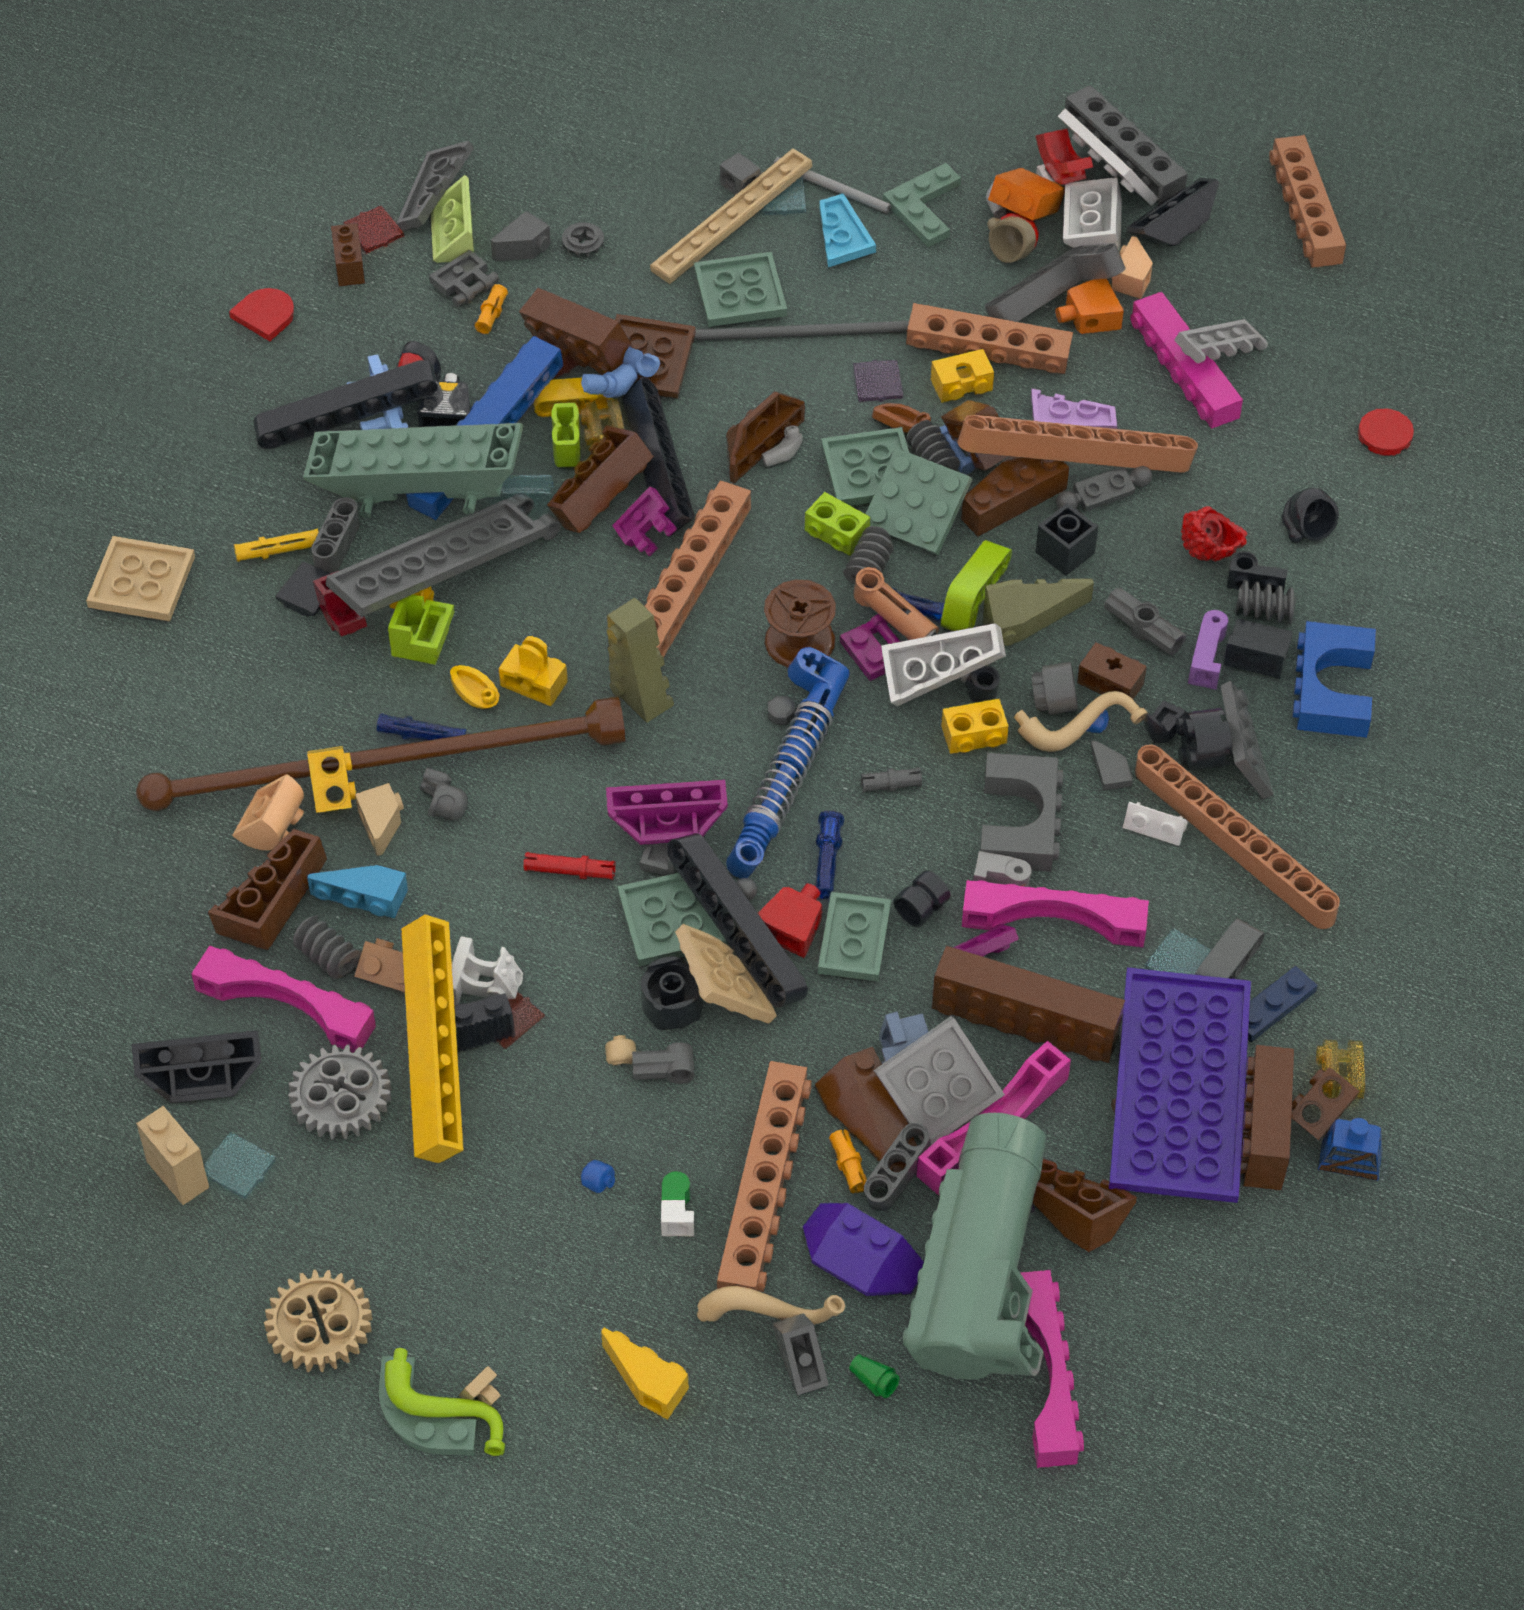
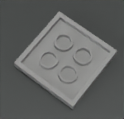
M952 1016L873 1070L909 1124L920 1123L927 1128L932 1144L940 1137L949 1135L1005 1095ZM918 1136V1138L920 1139V1141L923 1143L924 1138L921 1137V1136Z

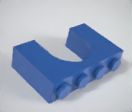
M1306 621L1304 633L1299 632L1297 649L1302 650V655H1297L1295 672H1301L1300 678L1296 677L1294 685V695H1299V700H1294L1292 717L1297 718V730L1367 738L1371 722L1372 697L1334 692L1326 688L1318 680L1316 674L1330 666L1371 669L1375 652L1376 629Z

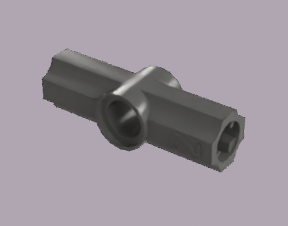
M1122 588L1114 589L1105 601L1104 608L1128 624L1136 638L1150 640L1169 655L1176 654L1186 641V634L1159 616V610L1154 604L1148 602L1141 603Z

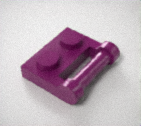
M879 614L873 616L869 622L840 635V644L869 681L886 674L882 647L873 634L879 632L888 644L901 642L887 625L888 622Z

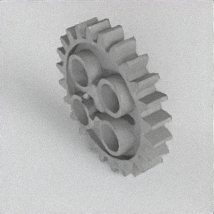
M333 1045L332 1053H327L324 1048H321L320 1057L317 1058L315 1055L309 1054L310 1064L305 1062L299 1063L301 1072L293 1071L294 1081L289 1082L291 1093L288 1094L293 1115H297L299 1124L306 1122L308 1132L317 1127L318 1137L323 1136L328 1131L331 1140H334L337 1132H341L344 1139H347L348 1131H353L357 1136H360V1127L363 1126L371 1130L370 1120L380 1122V1112L388 1111L387 1102L391 1101L390 1090H392L388 1070L383 1069L381 1060L374 1061L372 1052L363 1057L362 1047L357 1048L352 1053L349 1045L345 1046L343 1052H339L338 1047ZM330 1073H338L334 1076H327ZM361 1082H365V1083H366V1084L360 1085V1086H359V1085H356V1084L361 1083ZM317 1098H325L322 1101H314ZM345 1108H353L350 1111H343Z

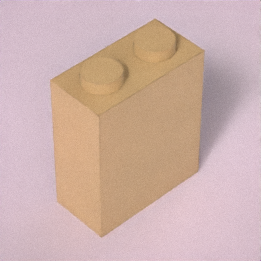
M164 1106L136 1123L147 1163L182 1205L209 1188L199 1147Z

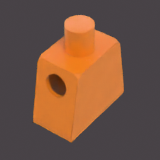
M1093 279L1070 288L1067 291L1066 305L1057 307L1055 313L1059 323L1073 321L1077 331L1085 334L1122 329L1124 310L1108 280Z

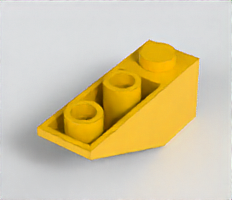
M604 1327L601 1331L602 1346L638 1403L668 1420L689 1389L688 1373L675 1362L668 1363L662 1360L652 1349L645 1346L639 1347L630 1342L629 1338L619 1331L612 1332Z

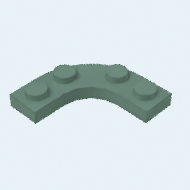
M382 1356L379 1400L382 1414L388 1427H391L405 1444L416 1450L438 1455L475 1456L476 1419L419 1417L404 1413L398 1409L389 1399L385 1388V1363L393 1360V1356ZM407 1357L406 1362L412 1365L410 1386L414 1390L416 1360L415 1357Z

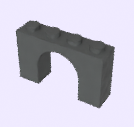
M987 753L984 794L1024 798L1033 803L1041 815L1031 824L1022 827L982 825L980 851L1022 859L1029 863L1033 871L1051 872L1052 861L1059 859L1060 842H1054V836H1060L1061 818H1055V811L1061 812L1062 794H1056L1057 787L1062 788L1063 770H1058V758Z

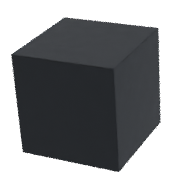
M1066 503L1038 525L1035 553L1067 576L1095 554L1098 526Z

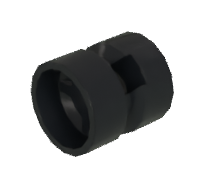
M925 870L912 881V886L904 888L893 899V904L904 921L914 927H921L934 914V911H938L950 899L951 894L949 888L939 876Z

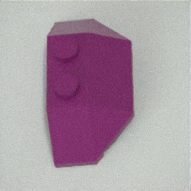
M725 780L606 787L608 816L640 845L668 843L672 839L693 833H699L704 836L728 807Z

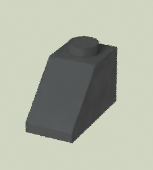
M525 211L491 239L492 259L495 261L534 259L551 244L550 225Z
M804 1313L773 1323L779 1351L796 1394L801 1395L828 1386L814 1324Z

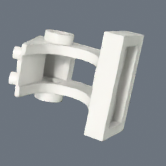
M460 937L452 961L454 1005L457 1006L459 1004L462 993L485 998L506 993L507 999H515L518 988L522 984L523 972L514 961V956H511L506 948L502 947L500 951L501 956L497 961L480 960L474 956L473 939ZM481 975L494 978L490 982L479 981Z

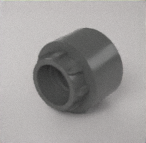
M1071 662L1044 665L1041 672H1034L1032 674L1036 709L1039 711L1048 710L1049 715L1078 711Z

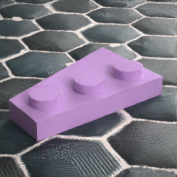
M1031 389L1033 421L1117 429L1114 406L1082 400L1079 403L1065 400L1064 395L1055 394L1054 397L1041 395V390Z

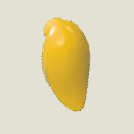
M458 665L451 668L452 685L457 694L466 703L481 709L491 708L498 703L500 697L498 689L485 674L469 666Z

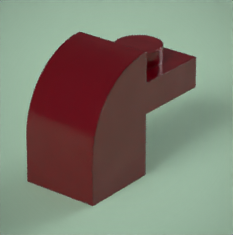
M328 575L313 581L320 608L332 631L336 630L342 637L367 627L365 617L358 615L326 586Z

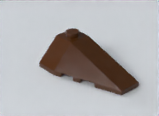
M872 1046L843 1057L815 1083V1089L827 1112L834 1119L838 1118L848 1128V1132L854 1138L857 1137L869 1148V1152L880 1162L908 1123L873 1071L882 1063ZM912 1137L908 1144L917 1146L914 1137ZM895 1162L890 1170L901 1172L905 1169L906 1164L904 1162Z

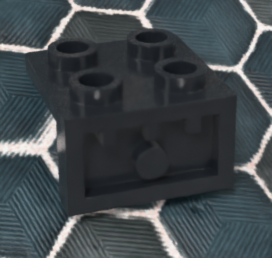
M1237 619L1233 634L1228 639L1224 665L1280 678L1293 633L1289 630Z

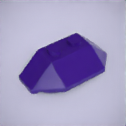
M820 1203L803 1225V1233L811 1263L865 1296L898 1293L902 1295L911 1294L918 1285V1272L923 1268L924 1261L901 1234L849 1203Z

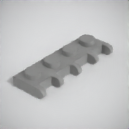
M1245 319L1182 331L1178 333L1174 340L1181 347L1183 353L1190 356L1196 363L1204 362L1206 359L1205 355L1211 360H1216L1220 358V352H1224L1230 357L1236 355L1239 348L1244 353H1250L1253 350V345L1258 350H1264L1268 346L1267 341Z

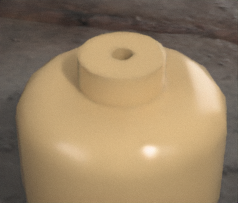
M618 1035L613 1037L614 1040L606 1043V1060L609 1064L613 1066L632 1064V1052L636 1051V1044L633 1040L626 1039L625 1035Z

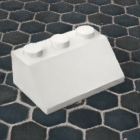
M1118 178L1066 183L1064 243L1073 248L1082 245L1115 243L1120 253L1122 198Z

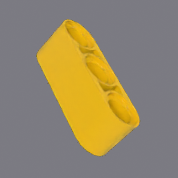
M581 377L551 380L533 403L534 411L538 416L552 417L551 412L555 403H575L579 414L602 413L609 411L613 407V398L584 392L581 385Z

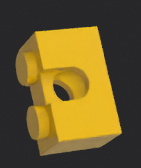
M983 349L932 361L931 382L942 403L958 400L965 393L974 392L976 395L993 390L994 370ZM966 366V368L956 370L958 367Z

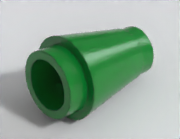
M861 1354L852 1360L849 1370L876 1397L888 1398L894 1393L900 1381V1377L895 1373L894 1368L864 1357Z

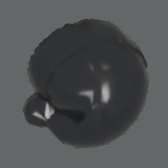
M1306 488L1294 494L1286 502L1282 513V523L1289 531V540L1294 543L1300 542L1303 538L1311 541H1319L1326 538L1336 528L1339 518L1336 502L1327 492L1319 488Z

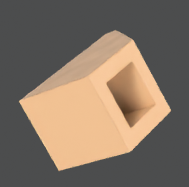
M1132 236L1128 245H1123L1120 250V256L1126 269L1122 273L1111 277L1112 289L1141 299L1151 280L1153 262L1138 238Z

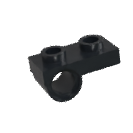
M1246 551L1238 552L1230 563L1226 588L1239 590L1243 581L1247 580L1249 589H1252L1255 582H1259L1261 591L1264 590L1267 584H1271L1272 593L1275 592L1278 585L1282 586L1284 593L1287 569L1259 566L1258 559L1254 554Z

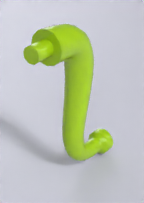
M396 1348L394 1350L393 1360L385 1363V1388L389 1399L398 1409L404 1413L419 1417L481 1418L490 1426V1439L485 1442V1453L492 1456L504 1454L505 1444L502 1441L503 1421L495 1408L479 1400L436 1397L414 1391L410 1386L412 1365L406 1362L408 1351L403 1348Z

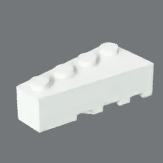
M997 624L881 646L890 701L896 706L1006 656L1001 627Z

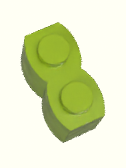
M555 403L551 412L554 462L557 467L576 466L581 458L579 410L575 403Z

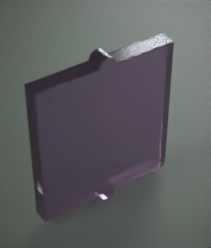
M874 359L872 362L853 363L859 402L876 400L883 402L888 399L903 398L897 360L877 361Z

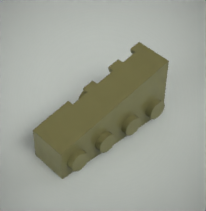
M633 598L607 615L610 662L608 668L611 681L609 686L615 696L621 697L648 723L674 706L673 698L666 694V689L670 685L668 678L662 676L660 669L665 663L663 656L656 647L660 642L654 615L636 598Z

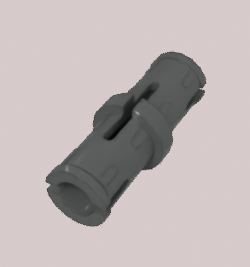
M920 767L905 770L887 768V771L862 773V791L864 793L889 789V792L896 791V788L922 786Z

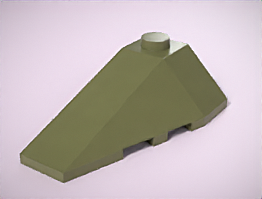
M1022 579L988 585L985 587L983 625L997 624L1001 627L1005 646L1020 642L1092 601L1094 582L1092 579H1061L1057 583H1047L1045 579H1037L1035 584H1023Z

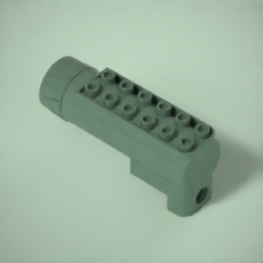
M984 1113L972 1118L960 1153L958 1169H947L945 1179L940 1184L938 1207L932 1215V1232L930 1239L925 1244L926 1256L923 1268L918 1272L916 1297L911 1301V1317L908 1328L903 1333L904 1346L923 1370H932L945 1376L967 1380L981 1379L990 1374L1036 1376L1040 1370L1044 1351L1037 1342L1031 1339L1025 1326L1033 1290L1017 1267L1034 1193L1041 1176L1047 1138L1037 1125L1021 1117L1005 1113Z

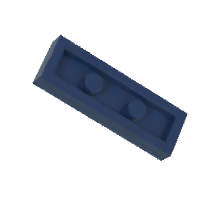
M1294 966L1250 1001L1248 1040L1253 1042L1317 991L1318 985L1297 966Z

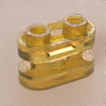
M617 398L607 399L606 408L598 409L596 401L584 403V408L580 409L581 424L587 425V429H584L587 446L592 445L594 442L600 443L604 435L601 433L603 430L600 420L608 419L609 426L624 429Z
M1324 1039L1322 1046H1317L1316 1063L1322 1064L1323 1071L1330 1067L1340 1075L1339 1062H1347V1077H1341L1360 1091L1355 1099H1363L1365 1093L1363 1042L1349 1040L1347 1050L1338 1049L1337 1040ZM1335 1081L1327 1082L1323 1087V1094L1327 1098H1337L1339 1096V1089H1341L1340 1084Z

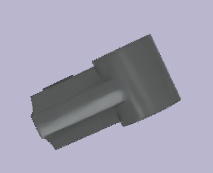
M673 1043L667 1046L666 1050L632 1052L634 1080L667 1078L672 1083L684 1084L694 1079L693 1047L687 1043Z

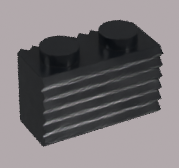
M506 993L492 995L482 1000L459 1004L454 1007L458 1053L461 1050L466 1051L467 1048L472 1050L473 1047L478 1048L479 1045L484 1046L485 1043L490 1045L491 1042L496 1043L497 1040L502 1041L503 1038L508 1040L509 1037H515L513 1014Z

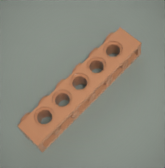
M1305 135L1275 139L1273 150L1269 152L1270 163L1276 168V179L1278 184H1281L1283 187V199L1289 204L1291 220H1295L1296 234L1298 239H1302L1305 258H1309L1312 268L1343 264L1346 243Z
M913 303L907 329L906 345L919 349L927 348L938 350L942 353L959 355L983 349L988 360L996 363L1019 365L1023 368L1046 370L1050 373L1065 374L1073 332Z

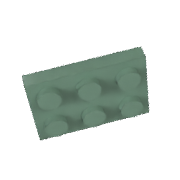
M831 892L818 964V974L879 982L891 899Z

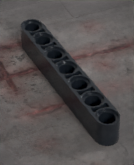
M427 360L415 361L262 412L253 420L258 445L264 449L276 448L312 436L315 432H324L435 394L438 389L433 364Z
M641 377L622 396L631 431L638 434L654 456L647 463L643 474L647 488L652 487L656 489L669 507L664 515L677 528L671 534L672 536L694 518V512L658 390L651 380Z
M693 833L670 840L667 845V854L671 863L769 1002L775 1007H783L806 998L808 987L805 979L704 837L699 833Z

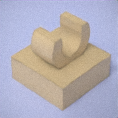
M487 1366L464 1388L459 1396L471 1400L477 1396L479 1401L492 1405L501 1396L493 1386L489 1385L497 1374Z

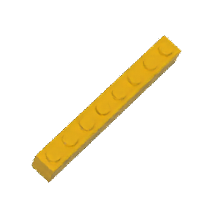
M424 914L401 928L414 1157L441 1163L463 1151L450 930L448 921Z

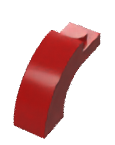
M1068 128L1035 135L1043 163L1055 182L1066 184L1087 179L1085 169L1093 167L1091 157L1080 158L1076 154L1070 141Z

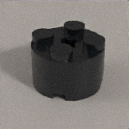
M1221 708L1184 712L1182 718H1176V732L1179 736L1181 735L1182 747H1179L1178 751L1179 760L1182 765L1187 764L1192 771L1225 767L1230 763V761L1225 759L1227 755L1232 754L1231 733L1228 722H1222L1220 715H1225Z
M664 957L652 962L641 979L643 1012L659 1030L682 1028L697 1021L701 1016L703 999L699 995L698 985L689 971V964L681 961L679 957Z

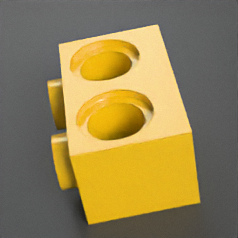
M1000 699L943 709L941 727L950 754L966 753L974 749L1007 744L1008 723Z
M343 746L307 751L316 813L352 808L351 800L356 799L354 782H348L347 771L352 770L350 752L344 753ZM326 757H335L339 761V767L335 771L328 772L323 769L321 764ZM332 786L340 787L344 792L343 797L338 801H331L326 796L328 788Z

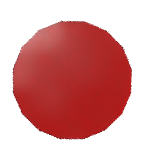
M1388 408L1375 409L1368 412L1361 418L1358 428L1359 441L1362 444L1364 442L1371 452L1384 456L1397 455L1401 453V450L1407 449L1411 445L1414 434L1413 424L1408 417L1399 411Z

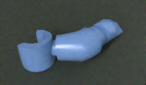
M629 347L625 352L623 364L617 369L604 375L583 374L581 385L586 393L601 394L606 398H618L628 392L637 380V374L644 377L654 375L660 366V360L657 356L649 353L643 355L642 351Z

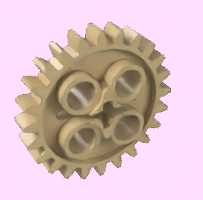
M313 1270L311 1279H307L303 1273H300L299 1283L288 1279V1290L278 1287L280 1299L270 1298L272 1308L265 1310L268 1320L264 1322L266 1332H268L266 1334L268 1343H273L274 1354L281 1353L282 1362L285 1363L292 1358L294 1369H297L303 1362L307 1372L311 1371L314 1364H318L320 1372H324L326 1363H330L334 1369H337L338 1359L341 1358L344 1362L349 1363V1352L354 1354L360 1353L357 1343L367 1344L365 1333L372 1331L369 1321L373 1320L371 1310H369V1299L364 1298L362 1287L355 1289L353 1279L344 1284L342 1273L335 1279H332L330 1270H327L324 1277L319 1278L317 1270ZM310 1297L315 1301L320 1320L324 1324L326 1336L330 1341L329 1344L323 1343L318 1324L313 1317L312 1308L308 1302ZM327 1299H335L331 1304H323ZM296 1310H304L300 1315H291ZM338 1326L346 1327L344 1330L339 1332L333 1331V1329ZM307 1337L315 1338L309 1343L301 1342Z

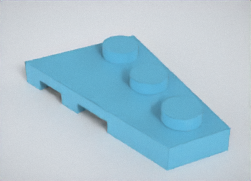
M844 194L820 200L819 209L828 268L876 253L875 242Z

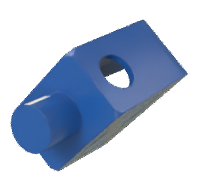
M1355 1118L1352 1121L1335 1120L1322 1140L1318 1170L1378 1181L1382 1158L1381 1128L1368 1124L1362 1118Z

